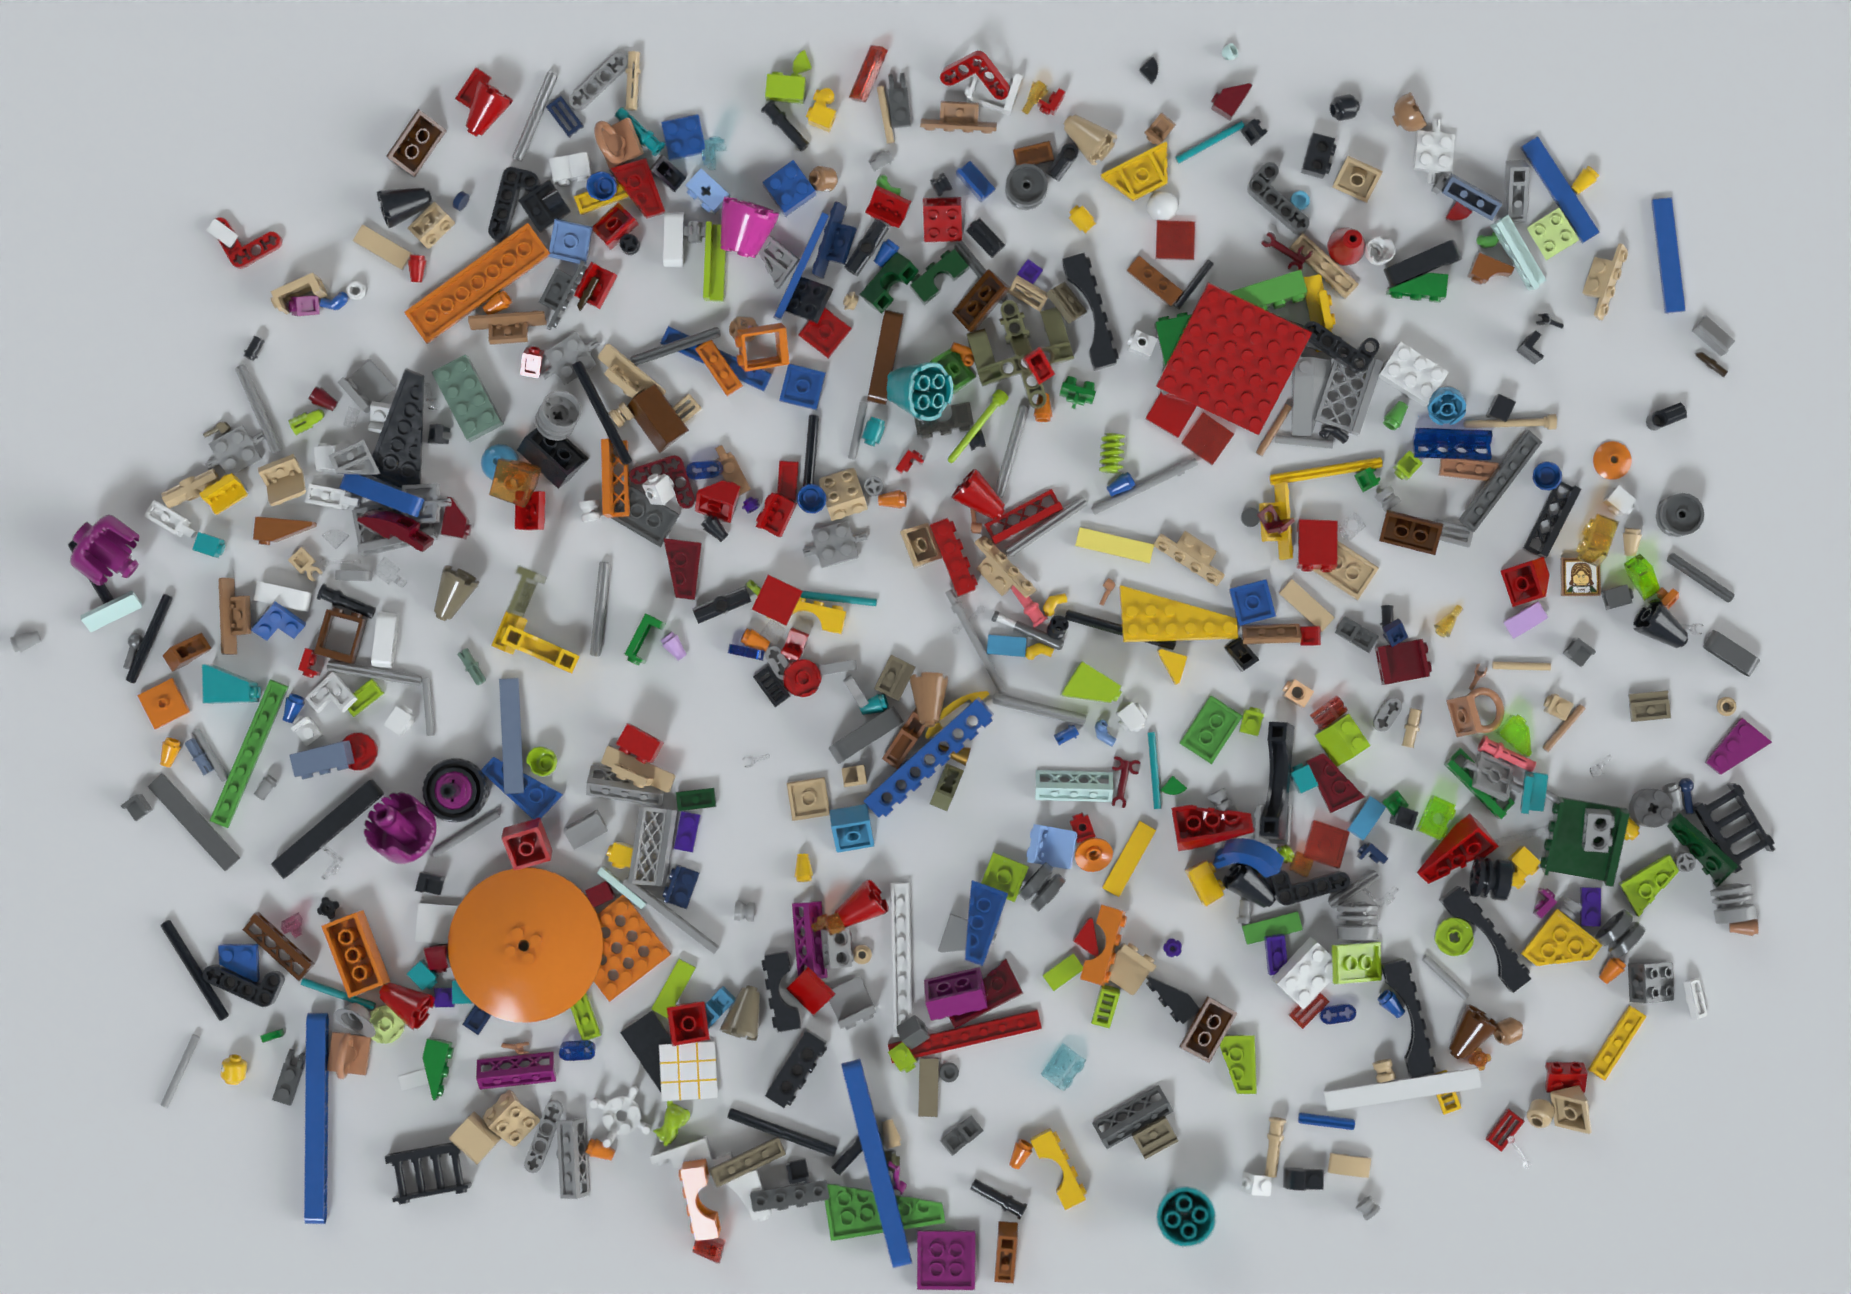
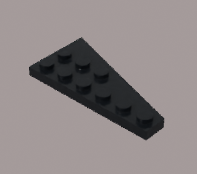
M408 368L404 370L372 455L380 474L371 476L402 488V485L421 484L424 375Z

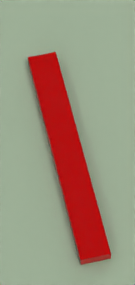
M1038 1010L929 1034L930 1038L913 1049L909 1048L914 1058L1039 1030L1042 1027ZM902 1041L889 1043V1051L901 1044Z

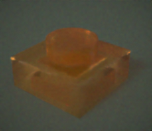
M1297 851L1288 870L1306 878L1315 859Z

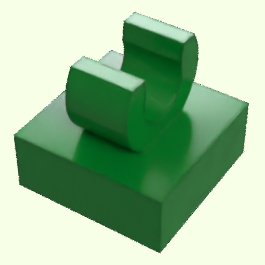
M1369 467L1354 475L1362 492L1379 484L1381 479L1380 477L1376 479L1373 473L1376 471L1375 468L1371 469Z
M1398 790L1382 801V804L1386 806V809L1393 817L1396 816L1399 806L1405 808L1409 806Z

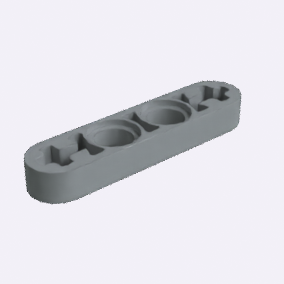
M614 54L571 94L569 104L572 109L576 111L585 109L628 68V60L624 54ZM616 59H624L622 61L624 65H617L614 68L617 72L614 74L613 70L608 66L611 65L612 67H614L617 64L615 61ZM609 71L611 73L610 79L602 80L600 77L601 73ZM595 84L597 86L596 92L588 93L586 90L587 86ZM581 91H584V93L586 94V96H588L589 98L586 99L585 96H584V97L581 99V102H582L581 105H579V104L574 105V104H575L574 99H575V98L580 99V98L583 96V94L581 93Z
M557 1100L550 1101L546 1105L525 1159V1169L530 1173H536L541 1169L557 1129V1121L562 1116L563 1105ZM554 1104L557 1105L559 1112H556L552 1119L545 1118L546 1115L548 1117L551 1115L552 1110L549 1107H553ZM543 1123H551L553 1129L550 1133L542 1130ZM539 1140L544 1141L546 1145L543 1151H538L535 1148V1143ZM535 1154L543 1155L542 1158L540 1156L537 1157L536 1164L538 1166L532 1169L531 1164L528 1162L534 1159Z

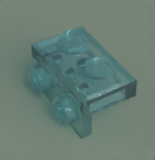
M713 136L709 137V140H705V149L702 150V161H704V165H707L708 170H716V151H727L726 143L721 137Z
M1063 1043L1041 1075L1057 1088L1065 1091L1072 1085L1076 1074L1084 1068L1086 1059Z

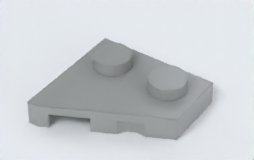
M772 236L766 239L759 251L768 273L771 274L775 288L780 289L800 259Z
M364 440L328 455L337 474H380Z

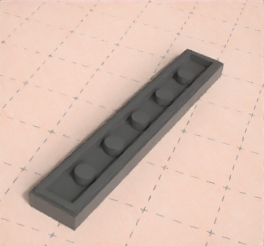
M1530 430L1524 432L1458 519L1471 532L1477 530L1542 444V441Z
M164 774L158 776L148 786L224 871H227L240 859L235 851Z

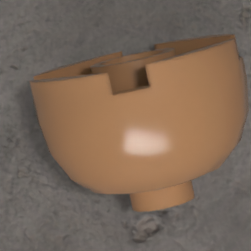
M1411 92L1397 100L1394 106L1395 115L1392 116L1397 127L1401 125L1404 130L1415 132L1427 126L1425 118Z

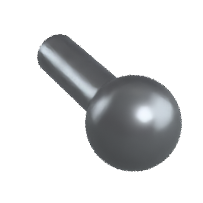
M132 634L128 638V645L130 647L123 666L125 669L130 670L136 651L142 643L143 638L139 634Z

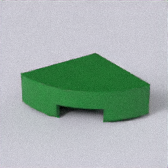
M1172 776L1160 791L1169 795H1177L1184 792L1187 787Z
M282 1028L263 1034L260 1038L264 1043L283 1037L285 1034Z

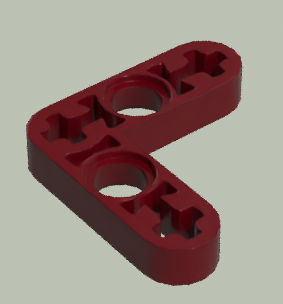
M672 455L635 467L630 471V480L636 485H642L648 480L647 475L642 476L641 481L633 478L636 475V471L642 474L646 472L644 468L648 467V473L651 476L653 475L651 472L652 467L660 465L662 472L659 475L665 474L669 476L674 483L673 489L678 504L683 509H690L695 505V496L684 462L679 456ZM673 459H675L677 462L680 461V464L677 465V469H674V467L667 468L669 472L666 473L665 467L662 464L663 462L666 461V465L672 464ZM678 477H684L686 480V485L682 488L677 487L675 484ZM689 488V492L686 491V495L688 498H692V500L689 501L690 505L686 506L685 503L681 502L684 500L683 494H678V491H684Z

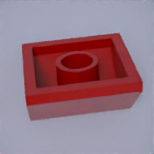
M617 203L592 226V231L611 250L620 242L622 236L629 234L639 224L622 205Z
M704 1001L682 1003L667 1007L672 1046L710 1040Z

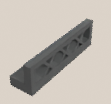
M1158 1085L1092 1124L1106 1149H1109L1132 1136L1131 1134L1174 1111ZM1157 1093L1162 1097V1099L1156 1102L1150 1101L1151 1097ZM1136 1105H1144L1141 1111H1133ZM1122 1113L1127 1114L1125 1120L1116 1121L1118 1115ZM1109 1123V1129L1101 1132L1099 1126Z

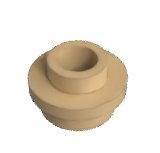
M1723 697L1717 702V711L1723 716H1730L1736 711V702L1730 697ZM1724 703L1729 705L1727 710L1723 708Z
M865 945L857 946L853 950L854 961L858 964L868 963L872 957L870 948ZM864 951L866 953L865 958H860L858 953Z

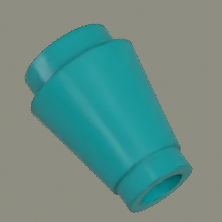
M877 694L868 699L869 704L860 708L862 715L884 712L885 709L889 708L886 696L884 694Z

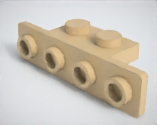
M1620 243L1617 246L1613 261L1594 257L1582 292L1586 296L1599 298L1594 316L1601 321L1608 314V304L1615 294V284L1621 277V267L1628 257L1627 248Z
M611 344L605 345L598 355V359L609 367L604 375L608 377L611 383L618 385L624 394L633 398L656 384L662 394L665 395L666 390Z
M1184 531L1177 543L1163 534H1160L1154 542V547L1159 551L1164 552L1176 562L1181 563L1193 573L1198 574L1215 586H1218L1225 574L1209 565L1217 551Z
M984 535L974 542L987 556L976 569L1001 596L1005 595L1013 585L1025 598L1036 592L1033 584L1020 573L1019 569L1007 559L1006 555L994 545L991 539Z
M607 746L601 763L611 767V772L616 773L617 778L625 781L629 779L633 781V785L640 788L653 786L664 792H670L676 777L675 774L648 762L643 764L636 760V757L627 755L612 746Z

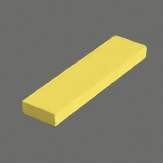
M1079 527L1075 544L1076 547L1149 564L1154 544Z

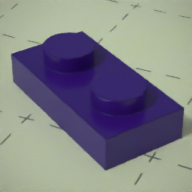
M681 811L674 849L693 853L700 814Z
M1580 887V906H1582L1580 910V926L1601 927V888Z
M1284 934L1264 936L1269 975H1276L1279 969L1288 962Z

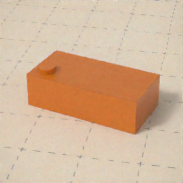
M364 910L321 926L348 998L391 982Z

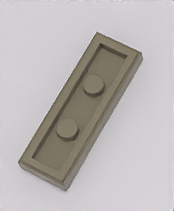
M920 1058L918 1117H938L939 1058Z

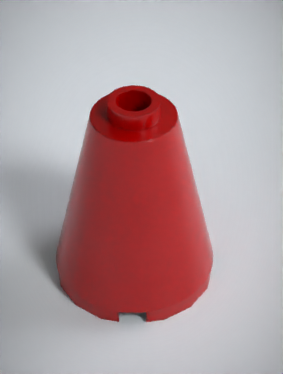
M479 81L466 122L467 132L476 137L478 134L482 136L511 105L513 100L506 94L503 96L499 92L500 90Z
M1347 227L1336 230L1330 236L1327 243L1329 256L1335 263L1342 266L1357 263L1364 255L1365 240L1363 236L1353 228Z
M973 469L963 479V483L960 486L958 485L951 496L954 501L991 519L995 517L999 519L1005 512L1003 501L976 469Z
M872 880L864 881L835 911L834 920L838 926L846 928L884 915L889 911L886 899L882 900L880 896L882 892Z
M391 982L384 984L379 991L380 999L412 1030L414 1028L419 1029L430 1015L427 1013L429 1008L433 1009L435 998L432 995Z

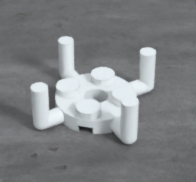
M632 1086L627 1096L614 1097L607 1103L598 1098L591 1101V1108L598 1107L603 1110V1124L609 1130L603 1142L604 1147L608 1148L612 1144L616 1134L627 1135L637 1127L642 1129V1133L645 1135L651 1131V1125L641 1121V1110L638 1103L634 1100L639 1090L638 1086ZM617 1111H626L627 1118L619 1120L617 1118Z

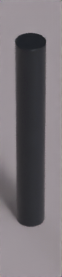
M1210 260L1206 261L1175 302L1174 307L1180 310L1214 265L1213 262Z

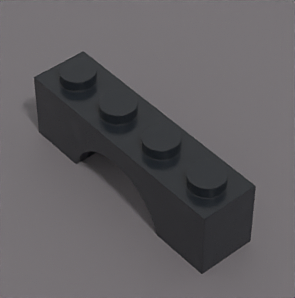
M788 951L767 954L764 956V960L761 961L763 971H767L768 979H765L766 989L771 992V998H768L770 1009H774L775 1017H772L773 1028H777L778 1032L800 1029L802 1026L798 1007L787 1004L782 999L779 991L782 977L791 971Z

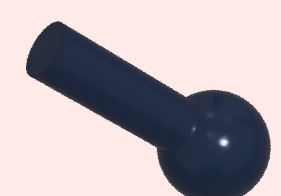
M1683 778L1679 781L1678 786L1681 787V792L1684 795L1686 814H1694L1691 795L1694 783L1689 778Z

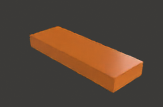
M712 340L704 342L695 348L727 397L743 387Z

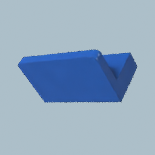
M971 161L961 169L958 168L956 170V175L980 202H983L996 190Z

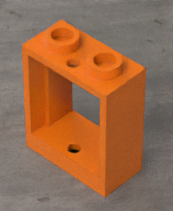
M782 323L737 330V336H735V344L739 348L737 363L745 372L790 364L786 327ZM775 332L777 356L747 361L745 337Z

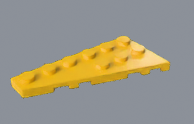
M1122 585L1119 586L1123 642L1238 638L1237 618Z

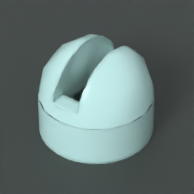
M1230 43L1223 48L1222 56L1226 60H1233L1238 57V51Z

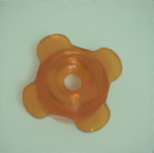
M1479 1047L1468 1058L1469 1064H1474L1480 1071L1484 1070L1486 1063L1491 1061V1055L1485 1054Z

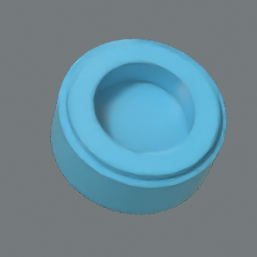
M1297 191L1291 196L1290 202L1302 211L1307 208L1310 199L1306 192Z

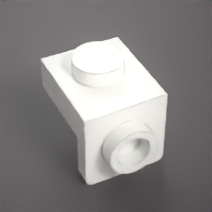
M1243 1172L1240 1190L1251 1195L1270 1196L1273 1177Z

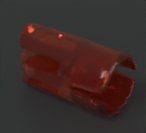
M1335 696L1310 714V717L1314 719L1319 730H1322L1345 714L1348 709L1343 705L1344 702L1340 697Z

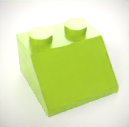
M1345 714L1314 735L1330 760L1337 767L1371 746L1350 714Z

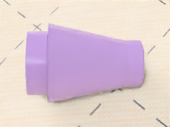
M670 632L660 640L662 642L661 646L677 660L682 659L687 654L677 634Z

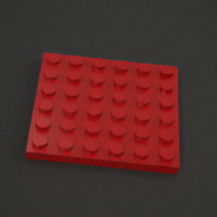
M1208 282L1156 387L1259 435L1312 332Z

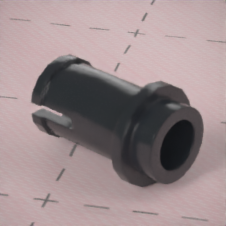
M254 335L247 350L243 351L245 352L243 356L251 361H254L255 358L257 359V354L265 341Z
M1393 605L1381 606L1382 623L1380 625L1382 628L1393 622Z

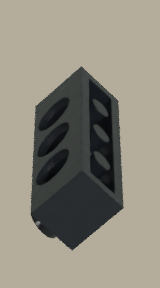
M807 1029L768 1089L765 1097L782 1108H785L786 1105L791 1106L796 1098L793 1095L796 1089H802L807 1081L804 1079L807 1072L812 1073L817 1065L814 1061L818 1056L822 1057L828 1047L825 1046L827 1041ZM804 1049H811L813 1056L805 1058L803 1056ZM800 1065L803 1068V1072L795 1074L792 1071V1067ZM784 1081L791 1082L792 1089L789 1091L784 1090L782 1083Z

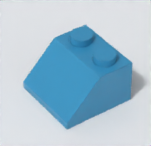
M866 804L829 810L837 853L874 847L870 816Z

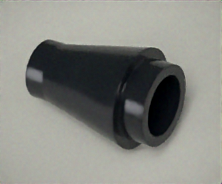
M711 514L701 523L704 527L703 530L720 542L729 535L717 516L714 517Z

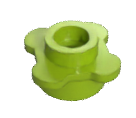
M1288 845L1276 848L1277 852L1284 857V863L1292 862L1294 853Z

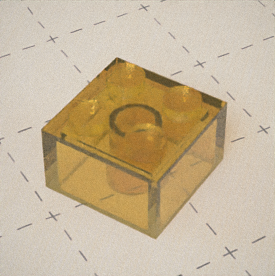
M1596 514L1593 519L1590 518L1582 531L1584 536L1577 545L1576 552H1578L1576 559L1599 567L1607 557L1619 521L1600 514Z

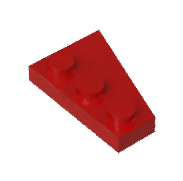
M646 158L610 168L611 174L646 219L665 213Z

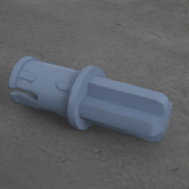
M195 738L185 742V746L193 757L192 761L196 762L202 775L208 774L207 770L209 772L213 771L214 768L205 756L206 752L203 753Z

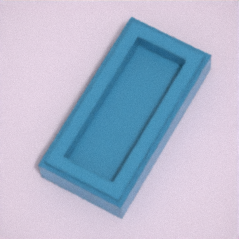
M988 635L987 654L1025 657L1027 638Z

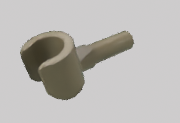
M219 422L216 427L203 433V436L206 438L218 431L224 435L231 430V427L227 422Z

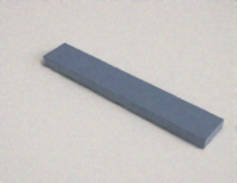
M519 678L499 679L504 794L524 793Z

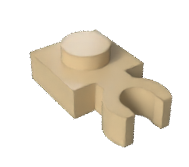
M301 547L288 559L300 574L306 571L307 577L311 581H315V578L312 576L314 571H317L320 575L323 574L320 568L313 566L316 560L304 547Z

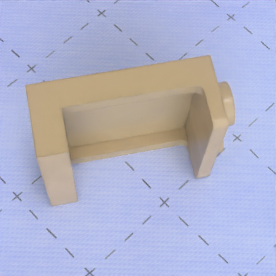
M311 273L270 291L273 296L270 299L275 309L278 308L279 311L289 314L290 311L286 303L290 301V296H302L313 291L315 295L322 299L328 297L321 278Z

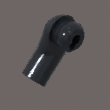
M1323 426L1319 432L1322 438L1328 439L1329 435H1332L1342 444L1346 443L1349 439V436L1337 427Z

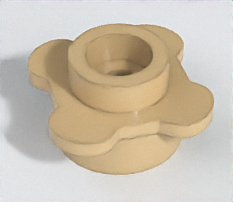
M854 291L846 294L843 300L844 310L855 309L859 296L855 295Z

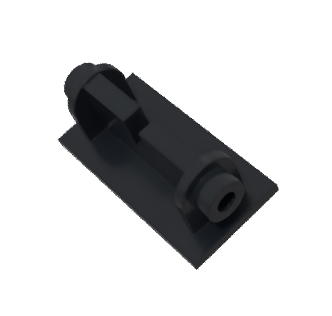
M980 218L977 221H973L966 230L991 258L1006 246Z

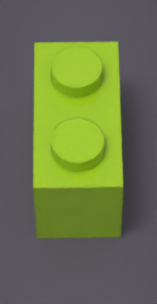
M782 72L767 74L766 101L773 99L776 102L804 104L806 79L797 73H792L791 76L783 75Z

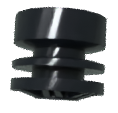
M1477 856L1470 872L1469 888L1471 896L1486 898L1490 894V898L1493 900L1506 901L1509 897L1513 881L1512 862L1497 859L1493 864L1492 859L1486 858L1484 860L1483 857Z

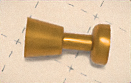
M939 743V747L941 750H949V747L940 745ZM963 747L957 753L953 751L950 754V758L966 766L971 748Z

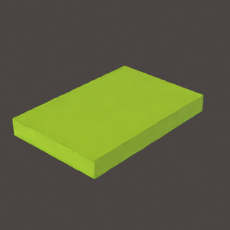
M1381 942L1332 945L1333 984L1382 981Z

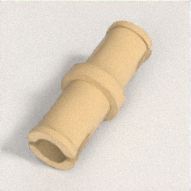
M1410 708L1407 725H1404L1406 730L1402 746L1414 748L1416 734L1420 730L1418 725L1422 710Z

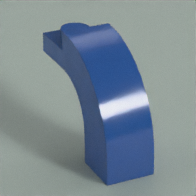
M1233 838L1226 840L1224 848H1220L1216 852L1213 865L1219 869L1233 863H1243L1255 868L1266 878L1280 872L1284 857L1262 842L1246 838Z

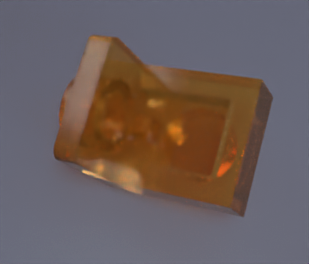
M838 912L829 916L827 914L821 915L816 918L817 922L811 925L813 932L827 928L830 935L845 930Z

